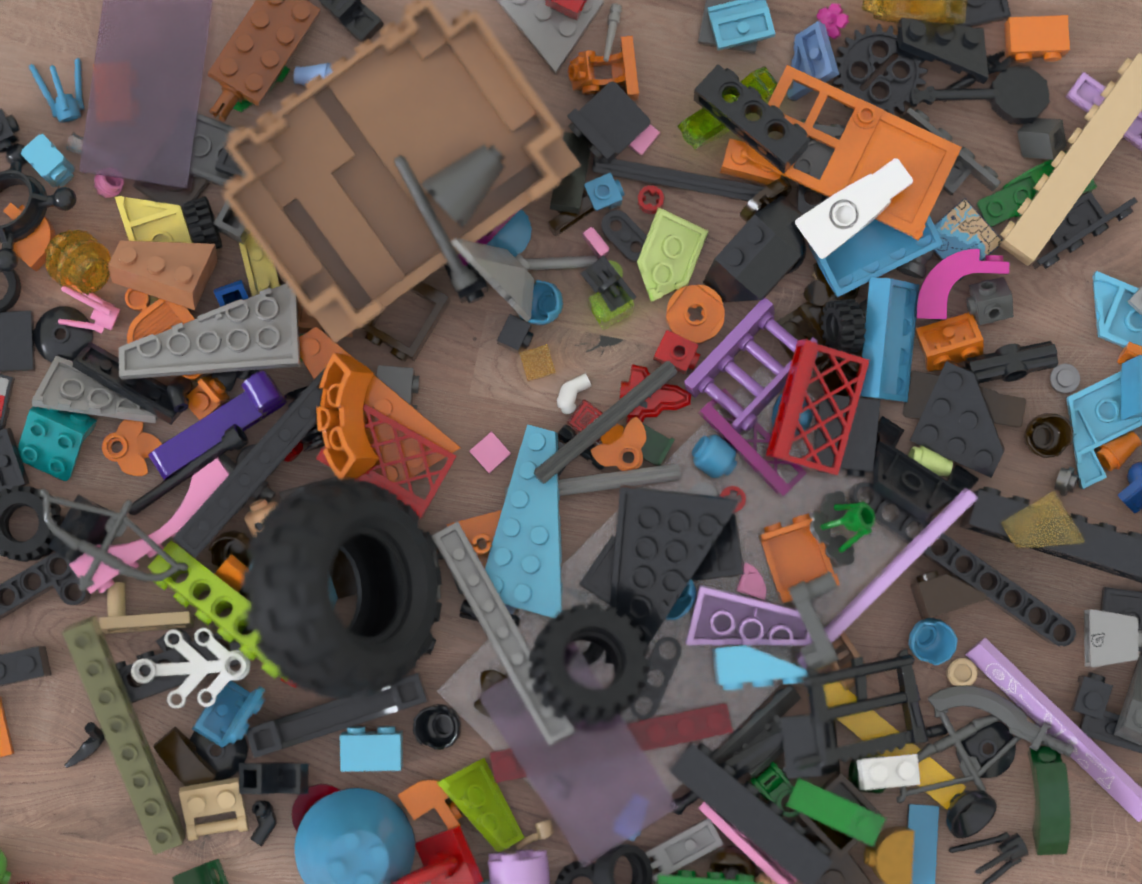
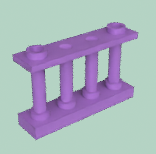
M767 298L761 300L684 381L686 391L691 393L694 398L700 392L702 394L707 393L736 419L733 421L732 426L739 434L743 430L749 431L758 420L757 415L785 387L792 362L791 360L784 367L755 343L753 336L760 329H767L793 352L797 344V339L774 320V306ZM812 338V339L810 340V341L816 342V343L818 344V342H817L816 339ZM740 350H747L776 375L765 389L734 363V356ZM720 371H726L756 397L745 410L713 384V379Z

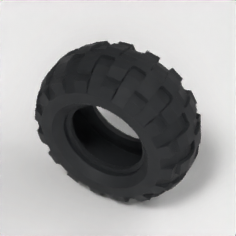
M343 478L318 481L302 486L291 493V497H285L277 503L261 521L263 529L258 531L256 536H252L247 550L248 556L252 559L251 567L248 571L243 572V591L249 592L250 609L245 610L249 629H254L259 633L261 640L257 647L266 661H271L274 666L279 667L278 673L298 687L328 698H353L374 695L384 688L391 687L417 666L416 660L420 659L422 654L427 653L434 639L430 630L434 622H439L442 603L437 601V585H442L440 566L435 567L432 552L435 549L429 532H423V529L418 527L419 515L409 504L405 505L401 500H398L396 494L368 481ZM339 548L344 552L352 565L357 585L356 610L348 628L339 619L333 606L330 592L331 567Z

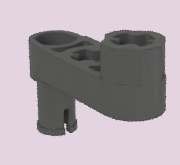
M830 571L807 583L802 581L788 588L792 600L813 641L800 648L809 670L817 671L839 661L835 649L812 604L814 599L834 589H838Z

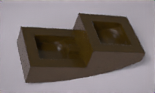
M174 727L154 744L153 748L184 786L209 783L216 777L217 771L195 752L196 745L178 728Z

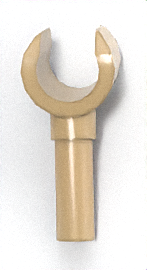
M551 820L535 823L537 833H533L515 843L516 849L519 850L534 841L551 836L554 832Z

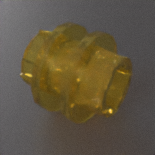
M68 229V231L54 236L45 249L47 273L61 287L66 286L80 294L85 293L89 295V293L97 292L103 288L110 277L108 264L111 260L109 251L87 231H71Z

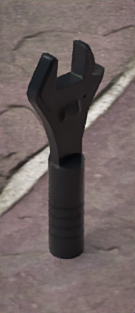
M1004 51L994 55L989 54L987 56L988 75L1006 70L1013 61L1012 57L1009 56L1000 62L999 59L1005 56ZM967 74L945 89H967L976 83V76Z

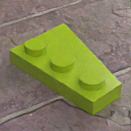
M485 758L437 782L497 853L525 838L498 784L495 782V778Z

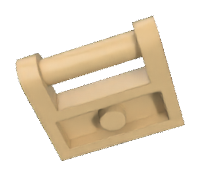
M239 777L180 787L179 795L189 841L198 840L199 836L233 830H239V832L249 831L243 794H239ZM232 811L236 812L237 817L197 824L196 822L197 817Z

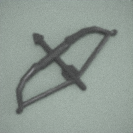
M46 489L39 491L40 495L44 498V520L52 533L63 540L71 549H78L94 558L86 575L80 576L79 589L81 591H85L94 584L92 578L101 562L115 570H119L120 575L136 578L144 582L163 581L179 570L185 571L188 569L187 564L177 563L126 517L133 504L131 500L125 502L120 512H115L50 496ZM56 503L111 516L105 526L108 535L102 546L99 548L90 542L80 540L58 527L51 516L50 504ZM127 526H129L172 567L160 574H147L124 563L123 560L108 553L107 550L114 537L122 536Z
M934 708L935 718L940 717L949 735L933 744L928 743L917 753L918 763L935 753H940L955 745L962 759L959 767L965 777L907 790V786H900V795L896 798L897 803L904 802L906 797L970 781L975 783L978 790L986 792L980 776L1022 738L1015 736L981 768L976 757L968 756L961 741L1000 720L991 714L973 719L971 724L955 731L946 714L949 710L938 712Z

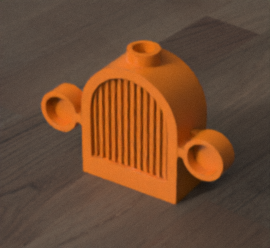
M131 288L125 293L126 304L135 311H141L129 326L127 344L151 334L157 335L172 329L171 326L176 324H185L196 319L187 307L160 298L150 305V295ZM190 374L183 376L190 380H197L203 374Z

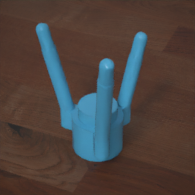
M75 59L76 99H73L72 94H64L56 67L51 65L50 71L58 94L54 101L33 64H30L29 69L46 98L53 117H57L59 123L80 118V110L85 109L82 100L80 59Z

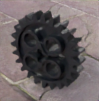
M881 24L877 25L875 32H872L869 25H866L864 35L855 30L853 33L854 40L846 37L844 40L847 48L839 46L837 49V53L842 57H834L837 66H839V75H837L839 79L835 80L832 86L841 87L842 91L869 102L893 115L894 109L902 115L905 112L903 104L912 107L910 103L911 90L916 87H924L926 84L925 80L919 78L927 73V69L919 67L925 62V59L899 49L898 34H893L892 25H890L887 32H883ZM881 46L886 51V56L882 58L874 56L871 48ZM893 54H897L898 58L887 66L883 75H878L862 91L860 87L872 77L875 69L879 70ZM854 66L863 68L866 76L856 78L851 73V68ZM896 66L903 67L907 72V76L905 78H898L894 75L892 69ZM882 87L886 91V97L882 99L876 98L872 93V88Z

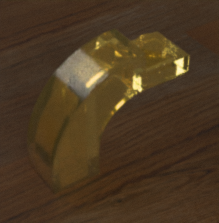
M863 0L862 10L872 13L873 19L897 24L900 18L953 25L965 23L967 0Z

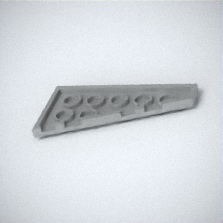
M497 0L519 30L532 43L538 54L547 62L555 75L604 4V0H587L578 20H575L546 6L545 0Z
M286 282V284L273 289L267 288L262 290L260 294L248 299H240L199 315L197 319L185 324L179 323L171 326L172 329L157 335L151 334L119 347V377L121 379L300 367L298 297Z

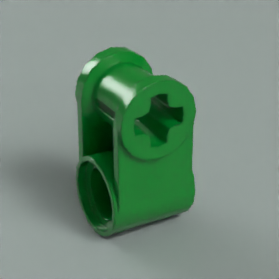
M772 761L764 772L757 778L752 777L750 782L761 792L766 800L773 801L783 810L781 801L784 796L792 793L794 787L789 782L790 780L787 779V776ZM773 775H775V777L768 784L764 785L765 782H767ZM783 810L784 813L782 815L787 817H795L800 812L797 810H794L792 812H786L785 810Z

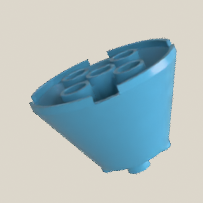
M347 788L321 798L303 817L295 838V860L300 876L305 884H391L400 877L410 873L415 856L414 834L405 813L389 797L365 788Z

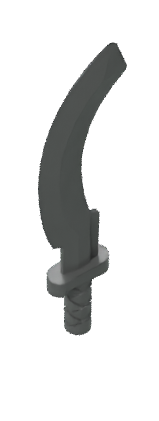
M968 685L953 686L939 690L928 697V701L938 712L954 707L968 706L982 709L992 714L1009 727V733L1030 742L1029 748L1035 751L1038 750L1040 744H1043L1070 757L1074 749L1073 746L1046 733L1047 730L1051 729V725L1044 722L1039 727L1027 721V715L1019 707L990 690Z

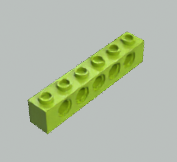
M171 540L163 550L177 563L187 564L188 569L185 571L179 570L163 581H154V583L164 591L168 587L175 592L173 598L183 607L187 608L191 605L197 610L195 615L203 623L209 625L212 622L219 627L217 633L227 642L231 643L235 640L241 645L239 650L251 661L257 658L264 663L261 668L272 678L276 679L279 675L287 681L288 679L278 673L279 667L274 666L271 661H266L257 647L261 640L259 633L254 630L249 635H242L244 628L249 626L245 610L250 609V602ZM158 554L149 564L148 569L152 574H160L172 566ZM189 573L185 581L176 582L181 574ZM203 591H211L206 599L198 600L199 595ZM233 608L229 616L220 617L224 609Z

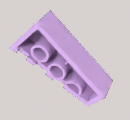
M699 584L685 645H808L812 642L796 608Z

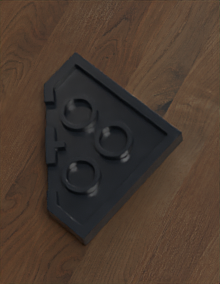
M947 359L910 441L992 478L1005 448L995 428L993 417L980 389L975 371Z

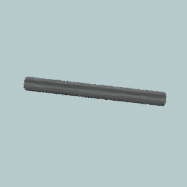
M670 361L663 363L534 471L536 478L541 483H546L673 378L677 374L676 367Z

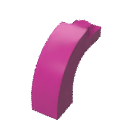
M980 249L963 250L943 259L930 271L922 284L918 296L917 318L947 319L948 295L957 280L972 273L1009 274L1010 262H1003L1004 256L985 255V261H979Z

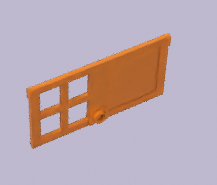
M787 65L768 105H775L780 108L792 81L819 93L805 123L784 114V118L793 125L795 123L800 125L807 132V137L835 149L820 180L793 168L794 164L783 174L748 144L741 150V157L760 164L827 197H831L869 174L873 175L893 159H898L912 177L913 183L893 197L889 206L875 220L919 241L923 236L925 223L962 147ZM827 97L854 109L840 140L813 128Z

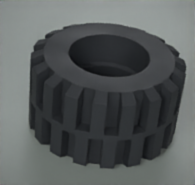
M18 485L12 486V489L0 491L1 556L11 560L29 562L30 560H39L41 556H47L52 552L49 545L55 535L44 520V498L40 495L39 489ZM51 503V516L58 527H60L64 516L60 515L59 511H61L59 504ZM28 506L33 508L38 515V530L31 539L24 542L17 541L9 531V520L15 510Z

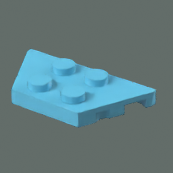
M1094 272L1092 277L1097 337L1125 348L1129 341L1142 346V316L1127 302L1139 288L1101 272Z

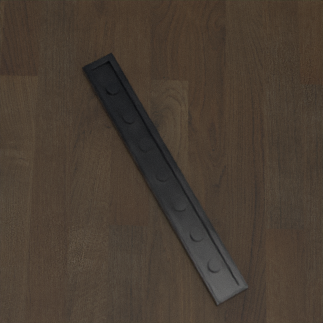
M326 367L173 537L194 558L201 553L317 423V407H321L323 388L319 387Z

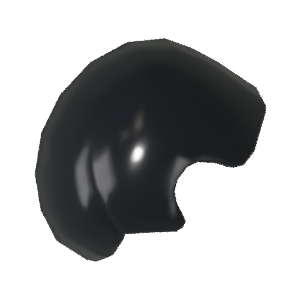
M434 704L422 709L414 718L413 732L419 744L430 746L434 750H441L454 745L461 736L462 723L454 709L443 704Z

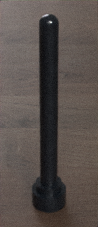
M237 424L224 431L225 435L221 437L222 440L133 502L129 514L137 515L226 451L243 448L249 443L245 432Z

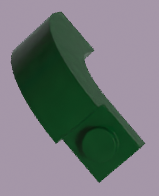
M1039 746L1037 751L1029 748L1028 756L1035 792V818L1032 832L1037 855L1067 854L1070 840L1071 810L1066 763L1062 762L1061 753L1048 746Z

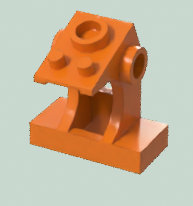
M633 36L621 37V52L610 55L608 62L604 61V56H596L595 51L579 52L578 56L570 61L568 67V77L572 81L573 90H582L583 95H593L613 81L620 87H625L626 94L632 100H638L639 87ZM611 65L612 78L595 79L594 67Z

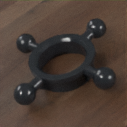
M18 143L13 144L14 147L6 151V160L10 164V168L0 172V193L14 185H25L29 189V199L25 209L16 219L0 226V243H2L0 271L10 272L17 267L18 256L13 251L14 242L26 238L38 228L44 219L47 208L56 207L59 210L68 211L75 206L77 201L75 192L68 187H61L53 195L47 196L45 188L38 180L32 176L24 175L22 173V166L28 161L21 155L22 149L25 146Z

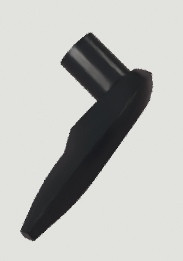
M94 722L86 724L84 730L90 737L65 764L66 768L88 758L105 740L102 728L100 729Z

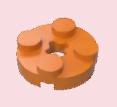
M706 285L685 286L678 289L670 298L667 305L666 321L671 332L696 344H702L714 338L721 330L725 321L724 304L719 294ZM690 307L694 310L700 307L703 319L701 321L698 319L694 320V322L689 319L690 313L687 310Z

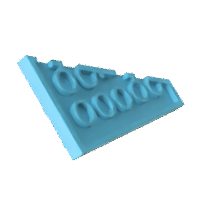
M527 424L485 571L505 605L554 618L558 612L562 611L563 583L561 582L562 552L558 473L546 483H541L534 475V471L558 451V434L551 430Z

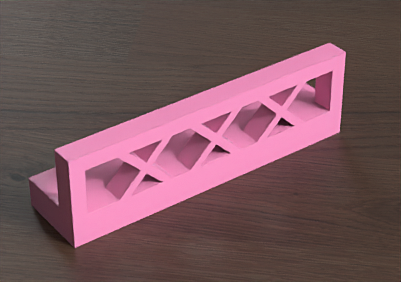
M705 801L701 804L699 809L776 884H795L797 879Z

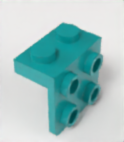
M32 407L29 410L18 445L22 462L58 479L68 481L73 474L82 443L94 430L97 420L83 413Z

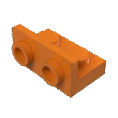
M969 313L915 328L916 337L924 354L925 367L928 372L942 370L947 359L960 363L964 362L966 358L984 354V339L974 316Z

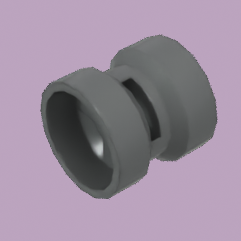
M934 250L896 269L908 276L924 279L927 271L925 264L931 260Z

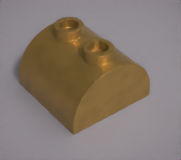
M903 826L890 827L879 833L874 846H865L864 864L871 867L874 874L885 884H912L914 830Z

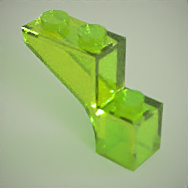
M765 66L752 71L740 81L747 88L750 86L756 89L762 96V100L766 103L769 102L778 84ZM726 95L723 97V99L727 102H735L736 100H738L737 97H735L734 95ZM704 108L698 110L677 126L682 132L684 140L692 145L694 149L723 137L729 131L726 126Z

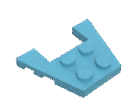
M1121 371L1066 398L1069 421L1073 427V448L1081 490L1107 478L1094 449L1142 426V417L1121 421Z

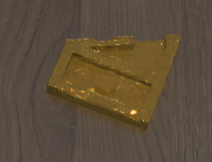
M1055 491L1050 492L1001 522L1016 549L1080 544L1085 541Z

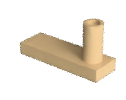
M115 582L114 585L107 589L108 617H99V625L104 634L194 628V616L189 611L126 616L125 583Z

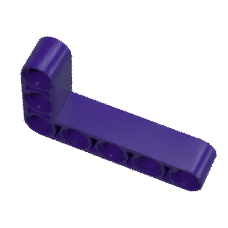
M265 371L256 373L241 384L245 392L149 453L150 460L163 480H166L222 440L221 437L225 435L224 431L232 425L237 424L243 431H246L283 407L287 401L273 379Z

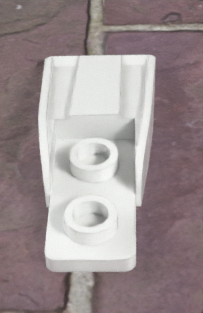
M893 159L873 175L869 174L832 195L796 219L795 224L819 258L824 259L869 225L889 206L893 197L913 183V179L898 159Z

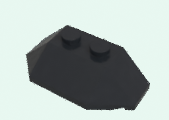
M784 195L772 201L755 213L715 257L703 283L715 290L724 303L763 300L803 255V234L796 226L795 221L804 214Z

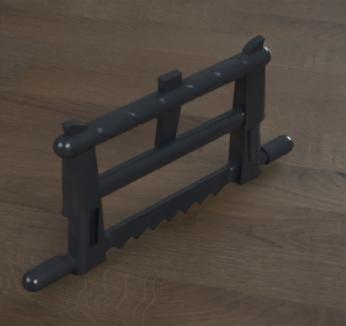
M908 648L899 651L897 657L864 664L863 657L852 658V667L820 674L816 670H806L808 676L803 679V684L808 688L810 725L814 724L816 755L813 753L794 759L793 764L795 768L803 769L816 765L817 767L828 766L838 762L837 760L839 759L846 763L849 758L855 761L859 755L865 758L868 754L874 756L877 752L883 754L887 749L890 752L896 747L901 750L907 743L929 742L930 738L943 736L948 733L943 723L925 728L918 702L921 698L912 667L914 657L908 654ZM897 669L900 692L867 699L866 676ZM854 679L856 701L828 708L824 685ZM902 704L906 731L835 747L831 726L832 719Z

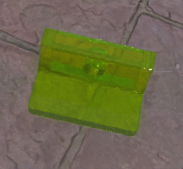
M599 292L588 299V307L603 331L631 315L635 308L631 300L611 312Z

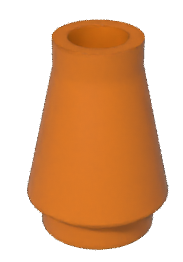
M1129 431L1127 434L1101 445L1100 450L1096 452V456L1106 470H1118L1142 443L1136 433Z

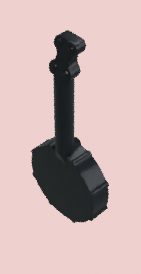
M1029 66L1008 67L998 74L989 88L934 89L933 86H928L924 91L914 88L910 92L912 107H917L922 102L931 105L934 101L987 100L991 103V109L1009 124L1034 123L1050 103L1047 80Z

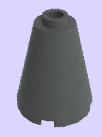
M483 144L428 177L420 185L463 228L469 222L505 166L501 161L505 157L493 145L487 148Z

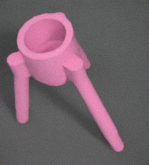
M63 276L62 280L77 291L66 286L61 288L62 291L94 308L90 319L95 320V323L59 319L58 324L91 329L101 334L104 328L112 330L121 309L114 307L115 305L106 302L69 277Z

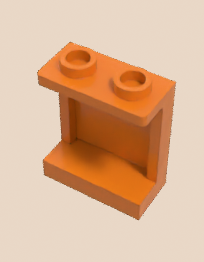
M809 513L792 518L793 524L783 528L780 522L764 527L765 533L759 535L780 604L792 601L788 591L789 587L802 581L807 583L829 571L832 573L837 586L840 585L837 574H834L830 558L825 553V544L819 543L810 531V522L813 520L810 518Z

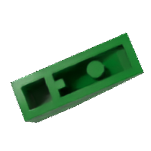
M800 778L797 779L786 804L790 808L871 846H874L886 819Z

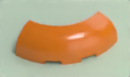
M333 353L323 373L319 387L323 388L321 407H317L318 431L323 434L326 446L323 452L339 479H355L372 468L379 459L367 439L363 421L364 398L374 373L367 366L350 356Z

